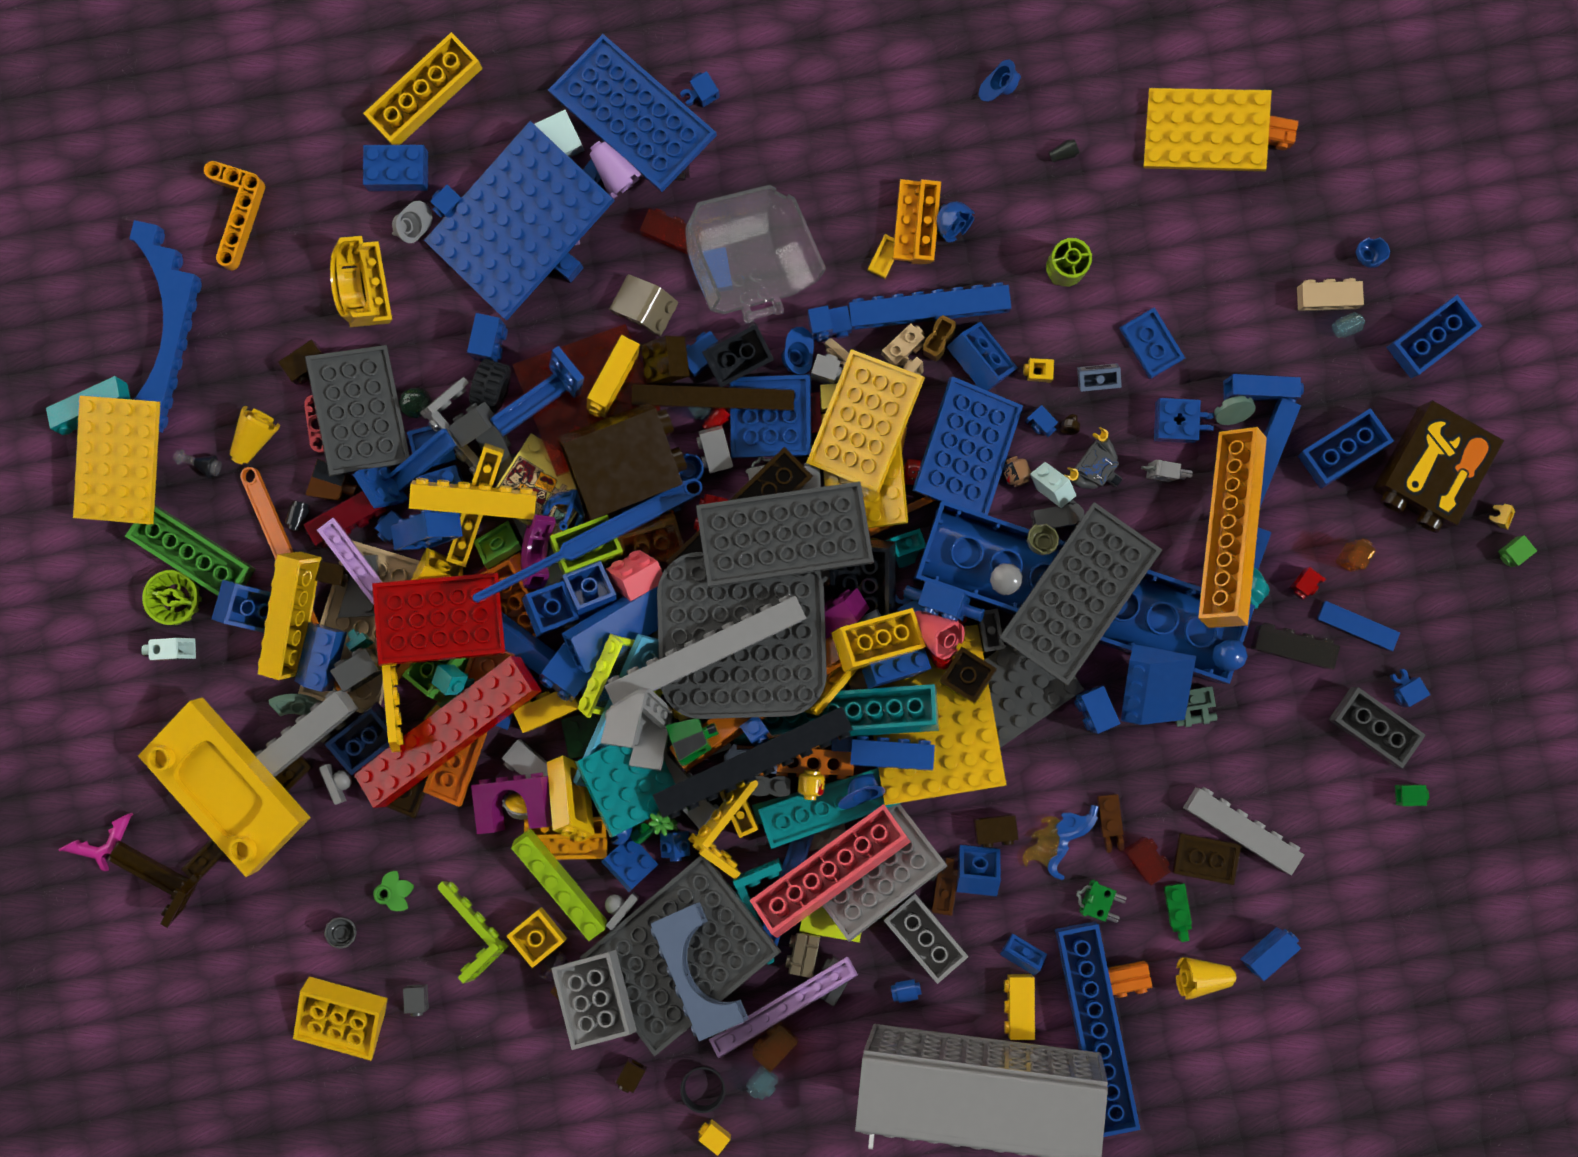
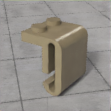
M628 274L609 310L621 318L624 316L627 320L641 325L654 335L661 337L679 302L661 287Z

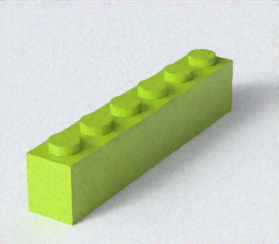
M528 829L516 838L511 849L586 939L590 941L604 931L607 919L533 830Z

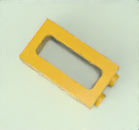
M621 335L587 397L589 413L596 417L602 416L605 418L638 358L639 343Z
M562 755L547 762L553 831L570 837L575 841H584L587 837L595 835L591 795L587 787L576 785L573 782L578 769L575 764L576 761Z

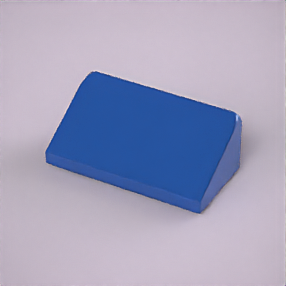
M1013 933L1000 953L1001 956L1032 975H1036L1041 970L1047 956L1046 953Z

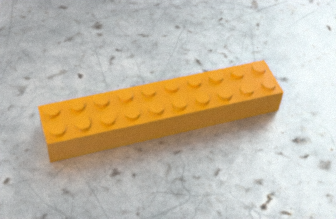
M1258 427L1221 431L1218 435L1198 619L1208 628L1248 626L1267 441L1266 436Z

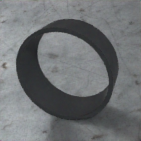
M707 1066L697 1067L687 1073L680 1087L681 1097L685 1105L698 1113H708L717 1109L723 1102L726 1091L721 1075L715 1069ZM696 1070H710L718 1075L721 1080V1094L710 1105H697L686 1094V1080Z

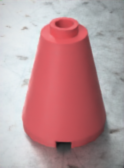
M923 611L915 612L925 646L940 659L944 660L953 656L958 651L956 649L958 643L962 644L965 631L963 625L958 621Z

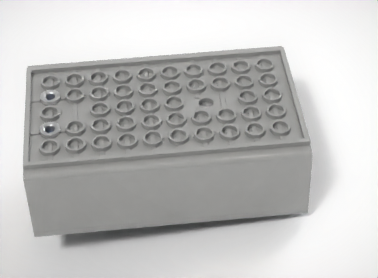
M873 1024L862 1058L855 1132L870 1135L868 1149H873L874 1135L877 1134L889 1138L899 1137L912 1141L921 1140L934 1144L943 1143L956 1147H971L978 1150L988 1149L995 1152H1010L1022 1156L1102 1157L1108 1081L1102 1054L1084 1050Z

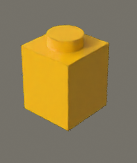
M713 1119L709 1124L705 1122L698 1131L700 1133L698 1141L717 1156L731 1140V1134Z

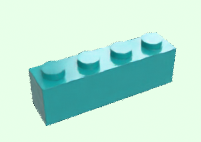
M113 376L47 407L46 411L50 429L61 435L70 434L78 429L80 396L131 399L128 384Z

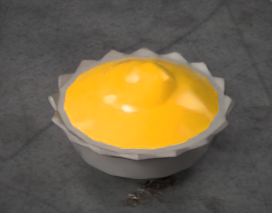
M516 791L505 795L502 802L509 816L519 820L528 819L526 804L522 796Z

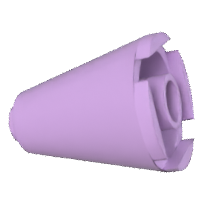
M598 141L590 148L592 150L590 153L592 161L608 194L613 199L618 197L617 193L619 191L625 192L639 180L638 177L642 176L630 162L606 142L601 143Z

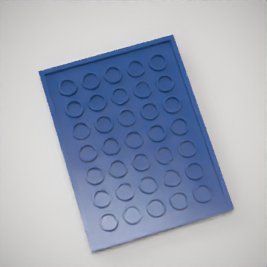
M529 121L465 193L461 201L441 220L424 241L505 320H508L615 200L535 124Z

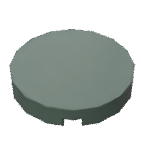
M1235 396L1222 402L1220 408L1217 406L1214 415L1219 424L1232 425L1249 418L1254 413L1256 407L1252 398L1249 397L1247 399L1246 396Z

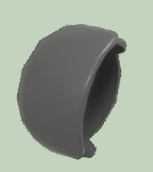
M344 917L332 919L326 925L324 931L328 944L337 949L346 948L355 941L357 934L354 923Z

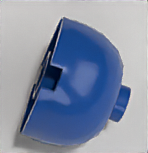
M958 201L950 202L946 205L943 204L939 207L937 215V232L946 242L950 243L957 240L955 236L959 232L962 235L965 234L972 225L975 218L972 216V214H975L974 211L966 204Z

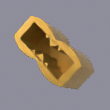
M944 315L937 319L934 324L933 333L924 342V356L935 362L942 357L945 351V344L950 342L954 336L955 321Z

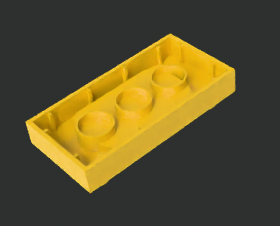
M203 697L189 701L138 755L143 763L245 877L258 872L311 818Z

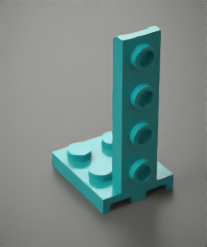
M779 858L740 874L736 880L733 879L734 886L737 889L735 893L761 926L758 914L749 901L751 897L746 885L753 887L761 883L760 880L765 877L772 879L779 876V872L782 871V864ZM773 958L771 961H769L767 964L769 965V964L773 963V962H774V958Z

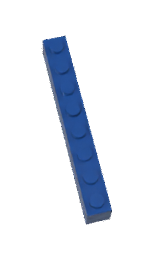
M993 283L991 287L974 285L971 289L965 290L963 287L952 288V291L944 292L943 289L933 290L930 294H924V292L920 291L912 293V296L895 294L892 295V298L885 299L884 296H876L872 300L864 301V298L853 299L848 305L852 330L937 321L942 315L950 319L1009 313L1011 310L1009 285Z

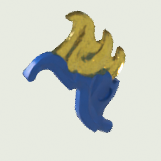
M1091 804L1089 814H1086V816L1065 812L1061 813L1062 820L1054 816L1044 817L1041 822H1047L1048 826L1035 831L1031 835L1032 838L1038 837L1039 840L1038 843L1029 847L1024 852V865L1027 867L1029 861L1038 860L1048 867V871L1053 877L1063 880L1064 875L1058 873L1057 866L1069 850L1068 842L1084 836L1092 829L1098 819L1096 816L1099 807Z

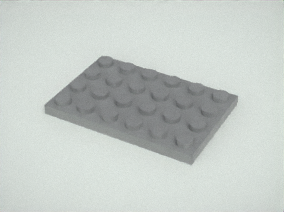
M900 804L889 807L888 810L911 842L823 905L849 942L947 867L946 863Z

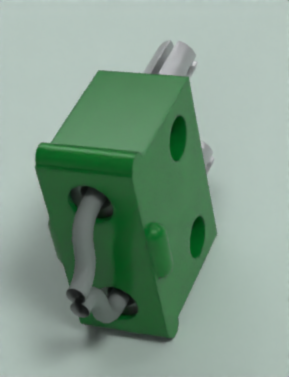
M1094 879L1090 880L1089 885L1085 886L1082 891H1077L1076 894L1079 898L1080 914L1083 916L1089 915L1104 922L1108 919L1116 923L1118 920L1114 918L1119 919V916L1109 913L1113 900L1124 904L1126 902L1124 900L1127 898L1117 894L1116 890L1099 884ZM1087 889V891H1086V893H1085V896H1084V899H1083V902H1082V897H1081L1080 894H1083V893L1085 892V890Z

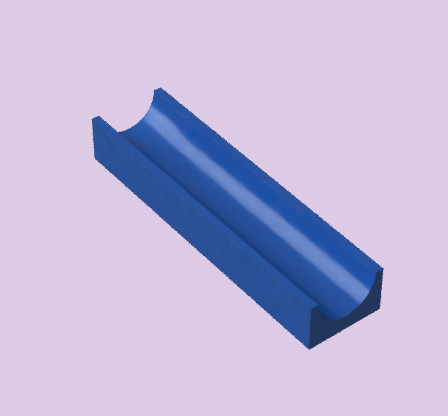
M941 500L937 506L934 522L913 581L925 584V581L963 592L971 598V601L995 609L998 608V610L1015 615L1065 541L1059 540L1058 546L1053 553L1038 555L1030 550L1027 543L1030 529ZM1002 563L1014 564L1020 569L1023 576L1020 588L1010 595L999 594L992 588L990 583L991 573ZM1148 570L1098 643L1131 654L1133 645L1136 644L1196 656L1193 676L1217 684H1230L1234 671L1220 670L1215 665L1213 660L1214 648L1228 639L1238 640L1243 644L1255 605L1250 604L1248 626L1208 628L1198 619L1202 587Z

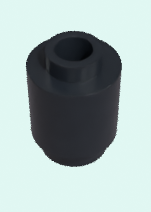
M292 501L285 519L288 529L300 531V528L305 529L304 524L307 522L309 504Z

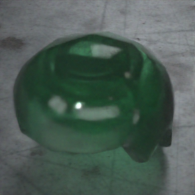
M418 387L406 390L401 395L399 401L402 413L409 418L417 419L422 417L420 412L432 403L429 393L423 388Z

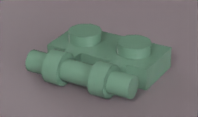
M1212 686L1190 690L1185 720L1175 721L1177 727L1184 726L1186 728L1192 727V724L1202 723L1205 725L1210 724L1211 721H1217V714L1209 713L1208 708L1216 707ZM1200 709L1201 715L1191 716V710Z

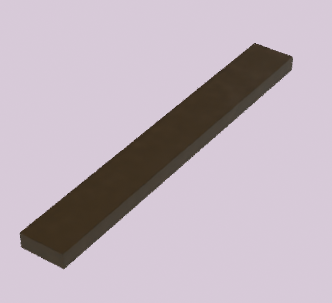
M632 384V406L649 403L652 406L794 411V390Z
M301 755L275 778L289 792L313 766ZM210 839L181 870L189 878L195 872L204 877L225 856V853Z

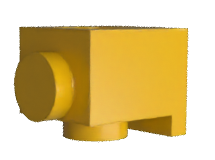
M1030 358L1028 364H1024L1023 375L1027 376V381L1052 382L1054 359ZM1035 368L1040 369V375L1034 373Z

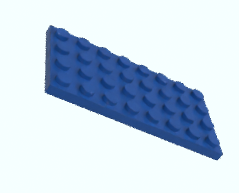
M604 34L548 89L555 99L599 138L621 154L661 192L717 136L716 131Z

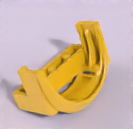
M362 236L340 237L332 251L330 260L331 289L337 311L349 322V327L390 324L392 315L379 241L363 243ZM343 266H357L356 268L342 269ZM360 271H361V273H362V278H363L364 290H365V295H366V302H365V298H364V294H363V289H362V282H361V274H360Z

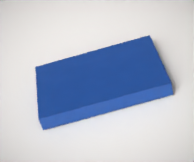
M1155 307L1119 328L1149 379L1185 359Z

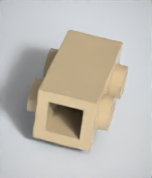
M910 324L882 350L881 355L890 364L902 367L909 360L908 356L912 352L916 354L923 347L924 344L922 342L925 339L923 330L917 325L914 327Z

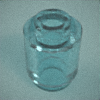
M1353 312L1337 319L1336 323L1332 324V328L1338 338H1346L1362 331L1365 320L1361 314L1358 315V313Z

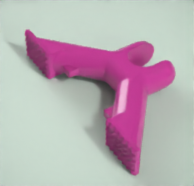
M133 813L112 821L113 828L108 830L110 835L106 844L96 847L89 845L88 841L81 843L80 840H76L59 848V851L93 858L102 871H109V866L105 859L106 855L111 854L117 841H121Z

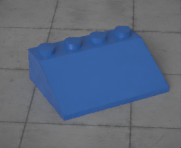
M1134 644L1129 661L1121 721L1145 725L1185 720L1196 656Z

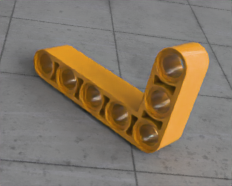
M210 161L204 166V174L215 184L238 191L216 254L217 262L225 269L232 271L240 265L265 191V184L254 173L216 161ZM219 169V173L216 176H212L213 171ZM238 175V179L235 182H231L232 177ZM253 181H257L256 186L254 188H250V184ZM250 199V204L244 207V202ZM244 218V223L238 226V221ZM234 237H238L237 243L231 245V240ZM227 256L232 257L229 263H225Z

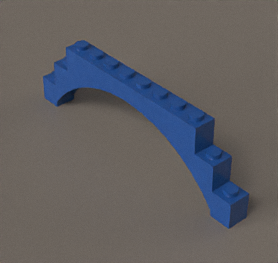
M134 220L129 240L137 244L143 251L157 279L162 298L163 332L154 367L146 383L133 400L160 402L159 432L163 433L168 425L167 415L173 405L172 394L178 385L177 374L178 370L182 368L183 360L181 358L183 351L187 348L186 338L192 328V313L197 308L196 297L197 293L201 291L202 283L201 278L195 274L179 271V268L183 265V254L175 249L160 246L165 239L164 230L161 227Z

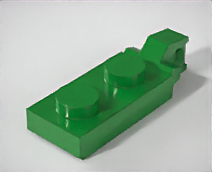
M1185 883L1164 886L1170 926L1173 932L1178 933L1179 941H1189L1188 930L1192 929V921Z

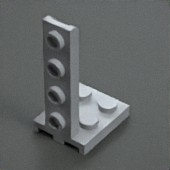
M462 377L423 409L420 414L424 419L428 418V423L434 431L437 432L442 429L448 431L457 445L454 447L457 458L461 462L468 464L470 467L469 471L474 476L479 458L468 445L462 447L448 428L450 426L449 423L439 413L452 403L450 401L451 398L455 400L466 391L465 386L469 382Z

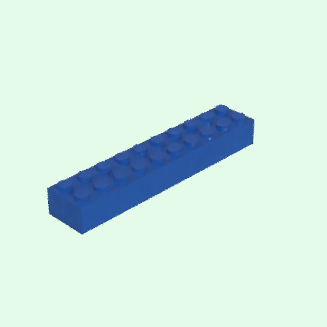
M1092 921L1057 928L1055 933L1079 1050L1101 1053L1107 1076L1108 1093L1103 1137L1141 1130L1099 924Z

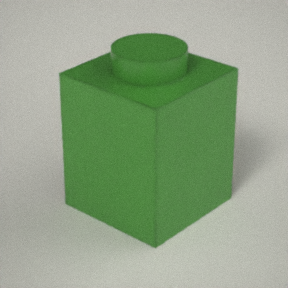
M1522 535L1515 537L1498 552L1504 564L1515 567L1522 564L1536 553L1537 550L1527 537Z

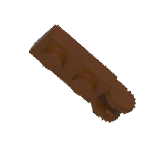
M1119 795L1097 796L1102 837H1104L1106 852H1112L1110 836H1116L1117 848L1119 851H1124L1122 836L1124 834Z

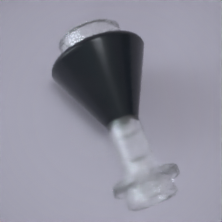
M181 449L177 450L173 457V460L178 465L182 462L194 465L207 478L217 476L222 466L221 461L218 460L216 455L196 458L186 455L185 450Z

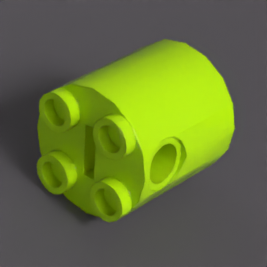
M1077 238L1064 239L1055 246L1046 263V271L1053 284L1070 287L1077 284L1084 277L1092 263V253L1089 246Z

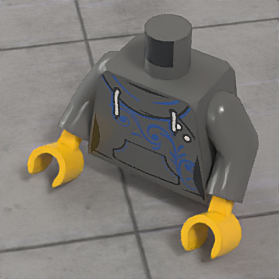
M1099 427L1101 430L1100 435L1093 433V437L1098 439L1099 442L1096 440L1090 446L1075 468H1067L1070 470V476L1064 475L1080 488H1101L1106 481L1116 488L1123 479L1114 472L1119 465L1118 457L1113 444L1108 438V431Z

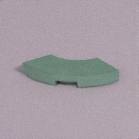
M284 694L269 699V705L279 716L287 714L307 715L311 712L310 708L314 704L321 702L314 697L303 694Z

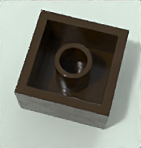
M663 336L641 345L646 384L666 385L690 376L685 336Z
M961 646L941 678L940 683L975 705L997 671V668Z

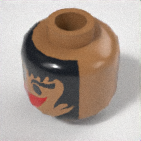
M1015 456L1006 460L1007 464L1003 467L1002 471L1009 485L1018 487L1029 482L1030 473L1032 472L1026 459H1018Z

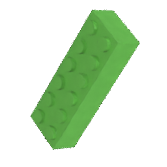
M156 504L154 506V524L133 523L125 535L131 541L217 596L222 580L246 585L256 570L253 566Z

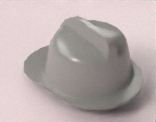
M422 201L410 203L394 217L392 221V235L401 238L406 243L416 242L431 226L432 212L429 206Z

